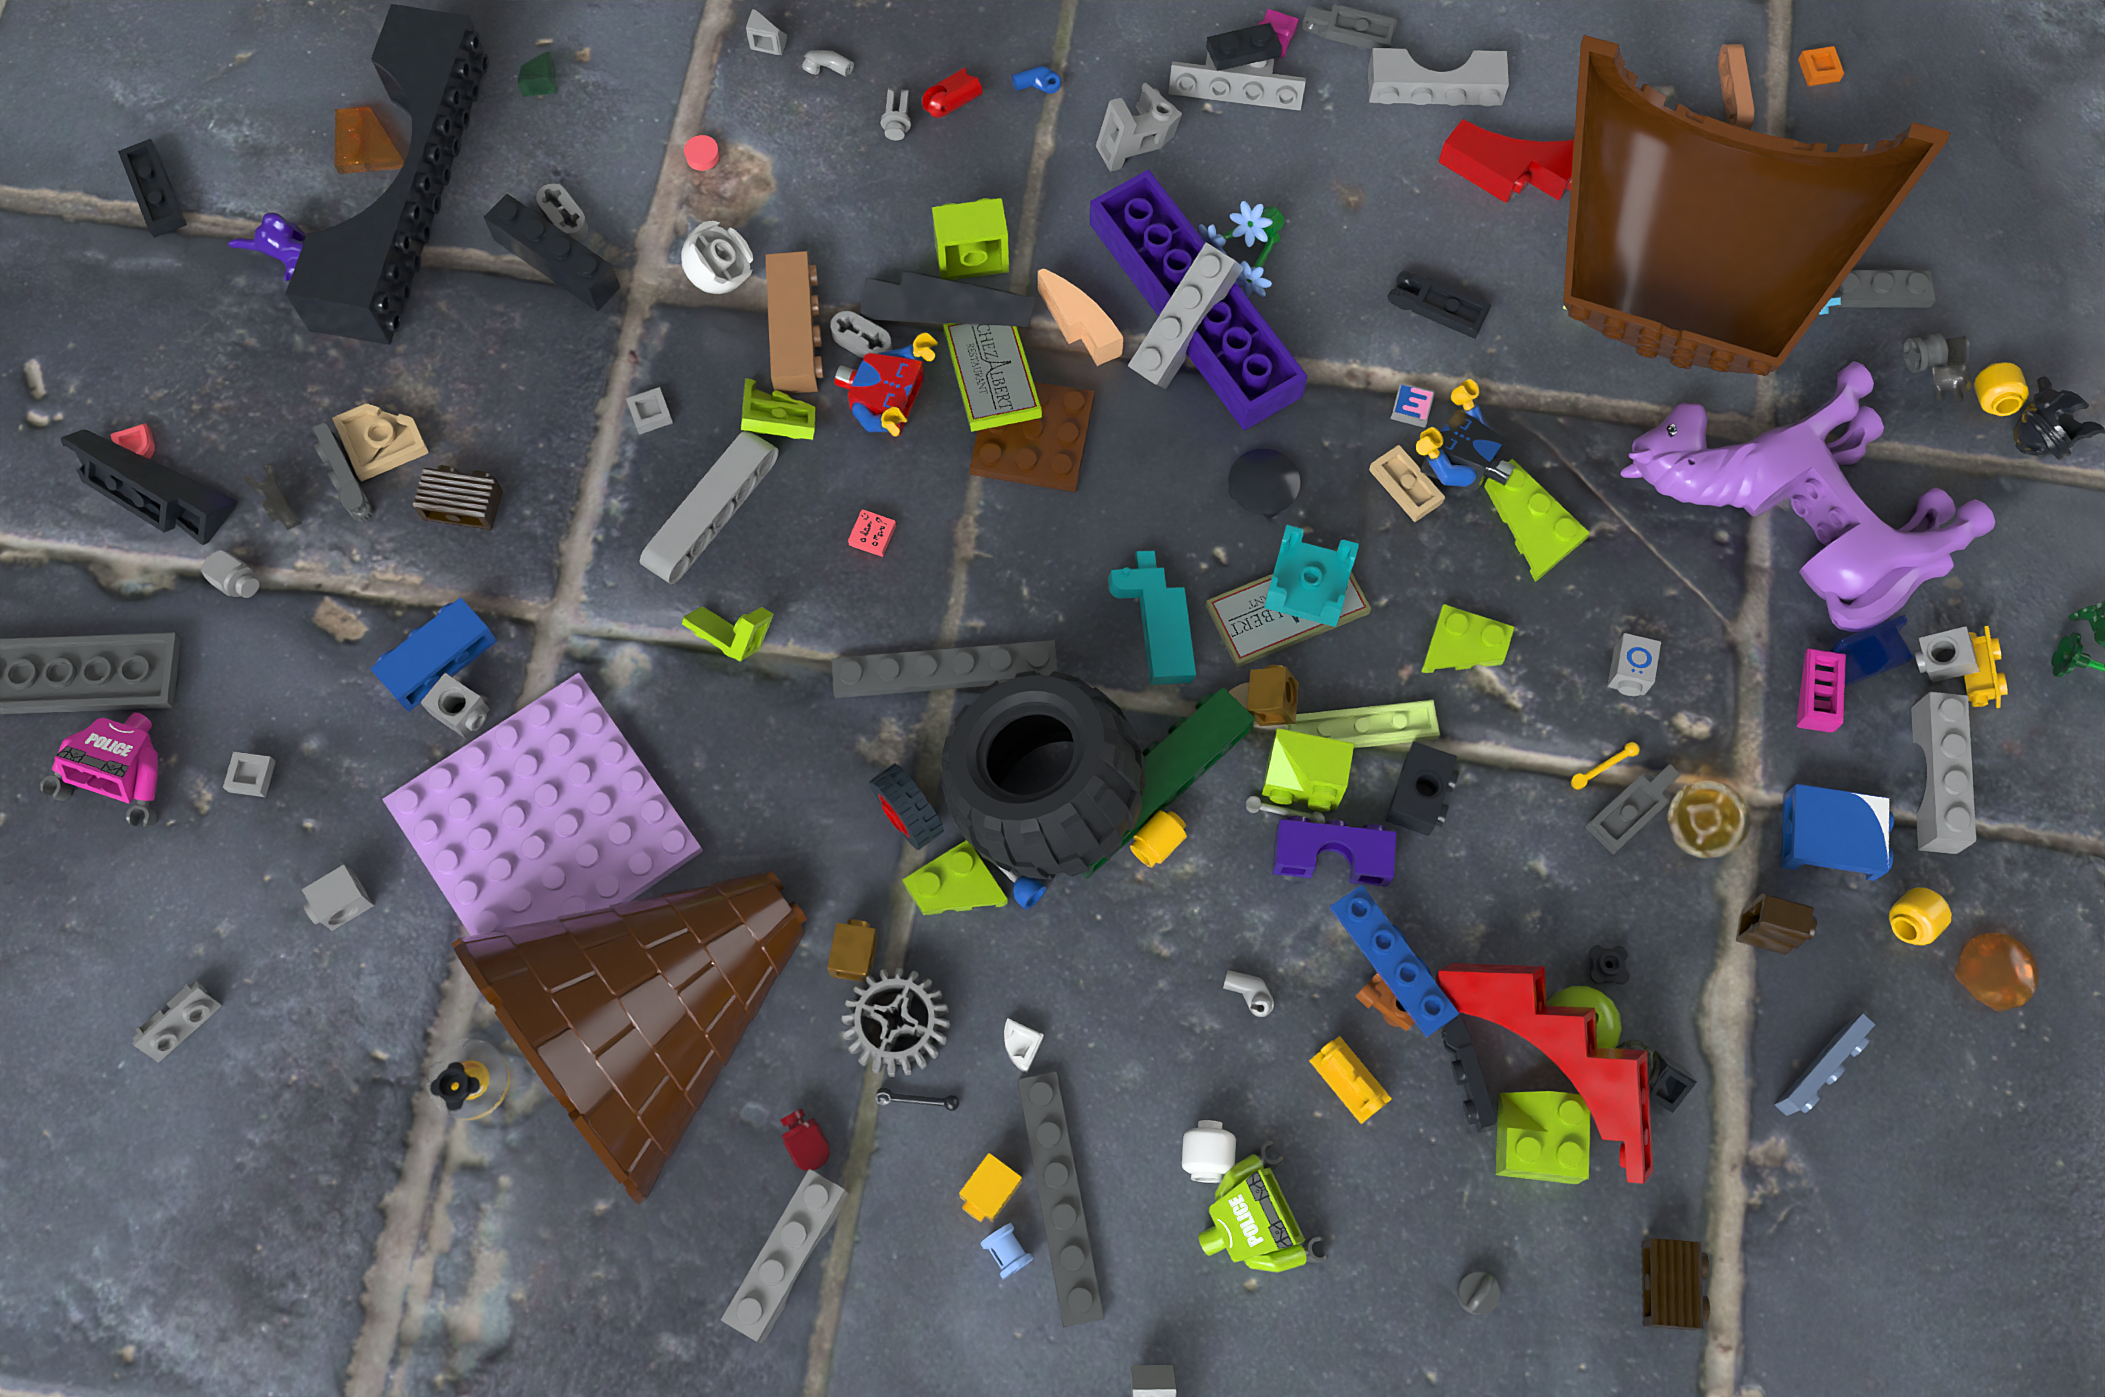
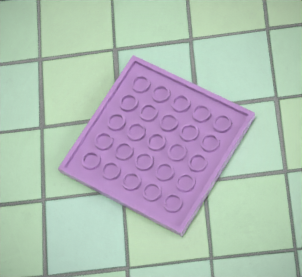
M580 673L575 674L382 799L471 936L502 931L508 927L557 919L558 916L608 908L613 904L629 902L703 852L701 846Z

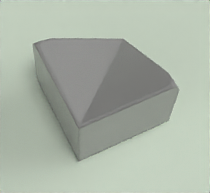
M752 9L746 25L750 49L782 55L788 39L787 34L776 28L758 11Z

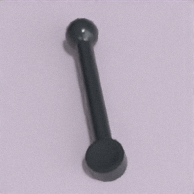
M880 1088L875 1096V1101L882 1106L888 1105L892 1101L944 1106L949 1111H955L959 1107V1099L954 1095H949L946 1098L894 1094L888 1088Z

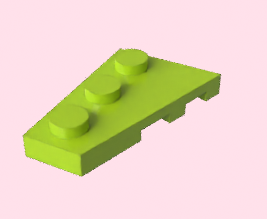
M1511 459L1508 463L1516 467L1508 483L1504 486L1488 478L1484 487L1502 521L1507 523L1516 539L1515 545L1520 554H1524L1531 567L1530 573L1536 582L1584 542L1590 532L1517 462Z

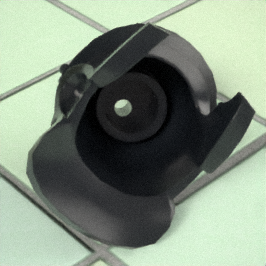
M2043 376L2037 378L2039 393L2034 395V399L2023 411L2020 421L2014 429V441L2016 448L2023 454L2034 456L2054 455L2058 460H2062L2064 456L2072 455L2069 448L2073 447L2078 440L2091 438L2099 433L2104 434L2105 428L2096 422L2087 421L2081 424L2073 419L2072 413L2080 409H2087L2089 404L2072 391L2061 390L2058 392L2053 390L2052 383L2047 377Z

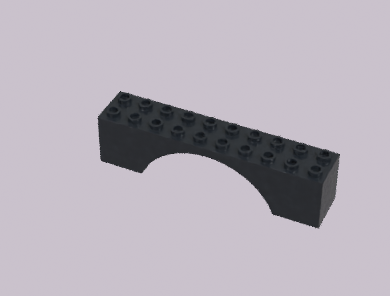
M397 4L390 5L371 60L391 102L402 108L412 118L411 143L407 157L393 183L368 208L336 226L307 233L285 293L309 331L388 345L391 344L394 332H398L400 328L401 312L404 303L410 299L411 282L414 273L420 270L421 253L424 244L430 240L431 224L434 215L440 211L443 188L450 182V168L454 157L459 155L460 139L463 130L469 126L470 109L473 101L475 102L478 99L479 83L482 74H486L489 65L488 55L484 53L480 43V35L476 32L470 16Z

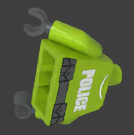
M1265 1142L1259 1149L1257 1156L1252 1154L1238 1162L1222 1178L1215 1191L1216 1202L1209 1207V1213L1215 1225L1198 1234L1200 1245L1208 1256L1226 1248L1233 1262L1244 1260L1250 1269L1277 1273L1302 1266L1306 1261L1319 1263L1328 1259L1329 1254L1316 1257L1313 1254V1243L1322 1241L1324 1238L1319 1236L1307 1240L1304 1239L1272 1173V1170L1276 1169L1284 1157L1282 1155L1277 1160H1270L1266 1157L1265 1151L1269 1150L1274 1145V1142Z

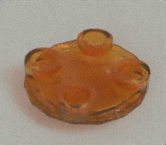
M1990 932L1977 935L1965 945L1959 957V964L1955 968L1957 980L1966 987L1973 997L1999 1012L2022 1006L2032 998L2038 986V968L2032 954L2021 942L2006 934Z

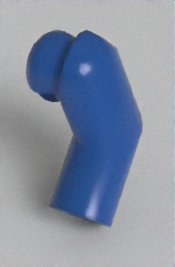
M1044 66L1012 74V82L1016 91L1035 87L1051 94L1057 92L1061 87L1060 76Z

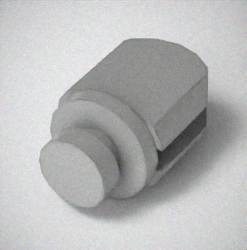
M888 88L886 113L882 115L880 124L885 130V136L888 139L898 141L904 138L905 132L911 127V120L908 117L909 90H901L898 112L895 111V89Z
M223 550L214 552L203 563L202 573L211 585L228 596L249 598L259 588V582L255 579L253 570L229 552Z

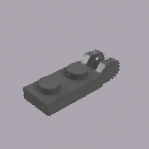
M327 423L314 427L313 430L319 441L313 445L323 463L329 461L333 468L332 471L328 472V475L336 490L340 492L339 498L343 506L349 511L354 520L362 521V523L373 516L372 506L338 438Z

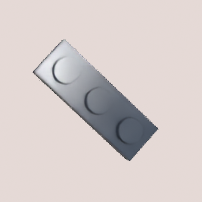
M1863 1013L1847 1021L1774 1105L1786 1116L1800 1110L1803 1113L1808 1112L1821 1098V1095L1817 1093L1820 1087L1825 1082L1828 1085L1832 1084L1845 1071L1846 1067L1842 1062L1849 1054L1855 1057L1869 1044L1871 1039L1866 1035L1875 1024Z

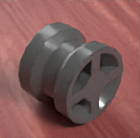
M1940 333L1928 334L1924 339L1919 337L1909 338L1903 345L1904 363L1913 373L1922 372L1928 366L1934 369L1943 367L1948 361L1947 342Z

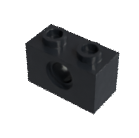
M1413 741L1406 754L1385 821L1427 836L1431 834L1436 825L1442 827L1449 805L1443 803L1446 791L1453 792L1460 772L1454 769L1457 756ZM1416 785H1428L1432 789L1433 795L1424 796L1420 794Z

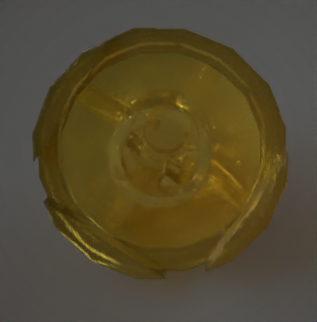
M1713 780L1695 782L1680 789L1672 799L1667 814L1668 824H1671V831L1674 834L1672 837L1675 843L1688 854L1700 858L1722 857L1736 850L1748 837L1751 826L1750 808L1743 795L1730 785Z

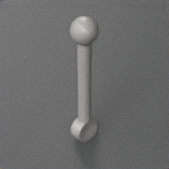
M1251 796L1246 801V809L1251 813L1263 810L1285 816H1302L1308 818L1311 823L1323 824L1325 821V817L1321 812L1310 814L1262 803L1256 796Z

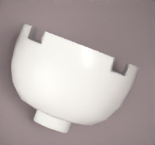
M717 221L703 222L696 227L687 237L681 252L682 268L686 276L696 287L711 294L728 293L740 286L751 275L750 263L753 261L752 252L742 236L731 227L727 231L718 227L720 222Z

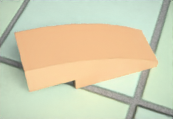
M1046 269L1039 270L1038 291L1068 344L1082 339L1097 366L1121 356L1123 336L1100 306L1082 290L1064 278Z

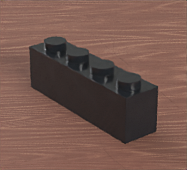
M506 193L484 216L494 241L597 312L621 288L612 264Z

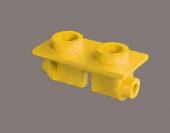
M1984 626V636L1977 637L1976 633L1969 632L1980 672L1964 675L1968 701H1971L1973 707L1988 705V700L1995 699L1996 708H2000L2001 695L2008 694L2004 672L1997 673L1995 660H2001L2000 644L1998 637L1990 638L1989 626Z
M1340 1036L1334 1041H1330L1318 1054L1309 1060L1360 1124L1364 1123L1392 1100Z

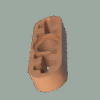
M1723 44L1718 56V71L1727 123L1750 130L1754 121V104L1744 47L1742 44Z

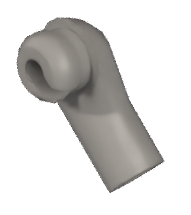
M810 50L804 55L805 61L802 63L803 70L814 75L819 73L821 65L845 77H848L854 68L853 61L832 50Z
M1227 970L1223 989L1242 993L1249 1009L1255 1016L1265 1017L1270 1014L1274 1007V1000L1263 979Z

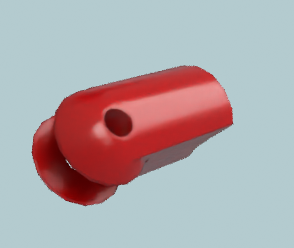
M965 67L928 88L923 94L922 106L934 118L944 117L981 96V84L977 77L966 73Z

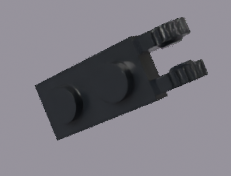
M1407 271L1400 272L1396 283H1398L1400 288L1407 291L1398 288L1391 289L1387 296L1389 302L1400 309L1412 310L1411 312L1476 339L1491 308L1489 303L1427 277L1425 279Z
M1456 1017L1445 1024V1027L1442 1029L1441 1038L1444 1039L1443 1045L1445 1050L1454 1054L1456 1061L1451 1062V1068L1456 1084H1464L1468 1100L1463 1101V1108L1469 1125L1476 1124L1478 1134L1491 1131L1497 1123L1495 1112L1469 1030L1466 1029L1467 1025H1465V1021H1462V1018L1458 1019Z

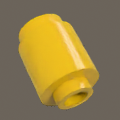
M1159 810L1134 835V842L1130 845V849L1148 867L1152 868L1156 863L1161 864L1187 837L1183 830L1186 824L1173 811L1165 813Z

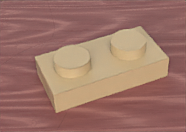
M1400 445L1371 463L1370 472L1414 522L1443 503L1445 496L1425 474L1420 472L1421 469Z

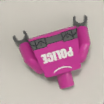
M132 713L124 724L100 718L94 721L88 728L66 737L62 741L58 754L54 757L55 761L52 770L55 773L53 776L45 777L40 782L41 791L44 794L53 795V798L59 801H66L70 798L73 792L72 785L129 804L134 798L137 799L136 805L130 807L126 813L128 823L137 826L138 817L144 812L143 825L146 828H152L157 822V814L153 809L149 808V802L155 799L158 780V753L153 748L150 735L147 733L152 727L151 721L140 713Z

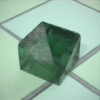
M550 52L543 53L520 67L518 85L523 97L556 93L555 64Z

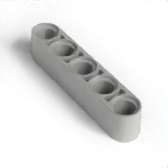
M744 430L647 544L641 554L640 564L669 584L678 582L771 470L778 458L779 450L751 431Z

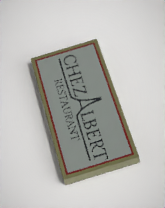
M1352 571L1345 592L1343 608L1336 627L1264 608L1273 574L1206 600L1205 605L1236 668L1366 616L1371 611V607Z

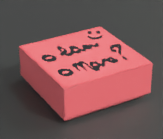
M862 509L848 539L849 546L883 557L895 531L896 521Z

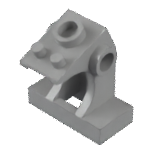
M1143 83L1142 93L1139 102L1136 104V108L1140 113L1139 116L1131 115L1122 98L1109 101L1096 148L1110 172L1122 169L1127 157L1161 149L1175 135L1182 113L1172 103L1164 99L1158 89H1153L1147 83Z

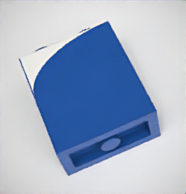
M1799 784L1794 785L1783 795L1781 868L1797 870L1802 865L1807 864L1866 873V880H1877L1890 870L1893 863V850L1889 848V833L1893 828L1894 815L1893 812L1889 811V798Z

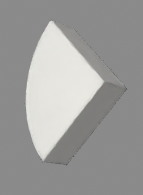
M1007 1019L1004 1028L1006 1051L1012 1062L1019 1069L1027 1073L1044 1035L1011 1019Z

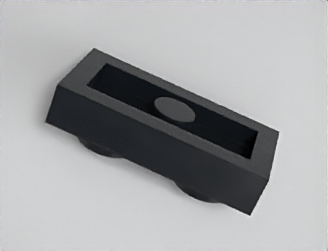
M1271 22L1209 36L1206 42V48L1217 71L1281 56L1282 50Z

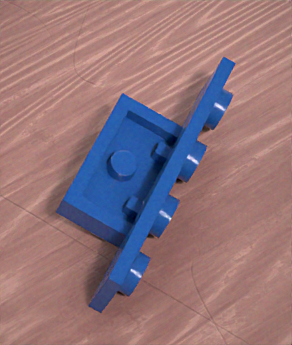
M1360 885L1330 906V910L1426 1038L1459 1015V1012L1431 977V971L1420 957H1416L1407 945L1404 934L1396 925L1391 924L1363 885Z

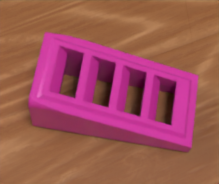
M1810 648L1805 651L1797 711L1798 728L1835 732L1843 724L1846 654ZM1815 665L1834 667L1833 672L1815 670ZM1815 680L1831 682V686L1815 684ZM1814 695L1827 697L1829 702L1815 700Z

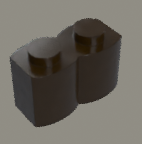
M1761 894L1754 904H1748L1742 910L1738 923L1736 942L1787 955L1792 949H1797L1807 939L1811 940L1817 927V918L1813 916L1814 908L1771 895Z

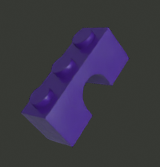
M1289 816L1286 820L1280 819L1275 832L1272 874L1311 878L1316 867V856L1325 851H1334L1344 856L1349 864V883L1388 887L1394 877L1396 832L1386 831L1384 826L1368 824L1364 825L1363 828L1347 827L1348 824L1339 820H1328L1324 824L1311 823L1308 818L1302 816Z

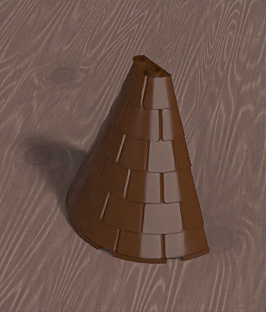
M772 870L766 874L759 872L714 882L710 886L663 893L659 897L613 904L608 908L558 916L557 919L508 927L502 931L460 937L451 943L469 976L489 1004L494 1006L496 1009L494 1013L554 1098L557 1099L562 1107L566 1108L573 1124L619 1184L623 1183L628 1195L638 1205L647 1199L646 1197L649 1195L667 1159H671L696 1111H699L722 1067L728 1064L750 1021L755 1019L777 976L782 973L805 934L801 925L807 920L805 914L795 901L788 905L780 894L784 887Z

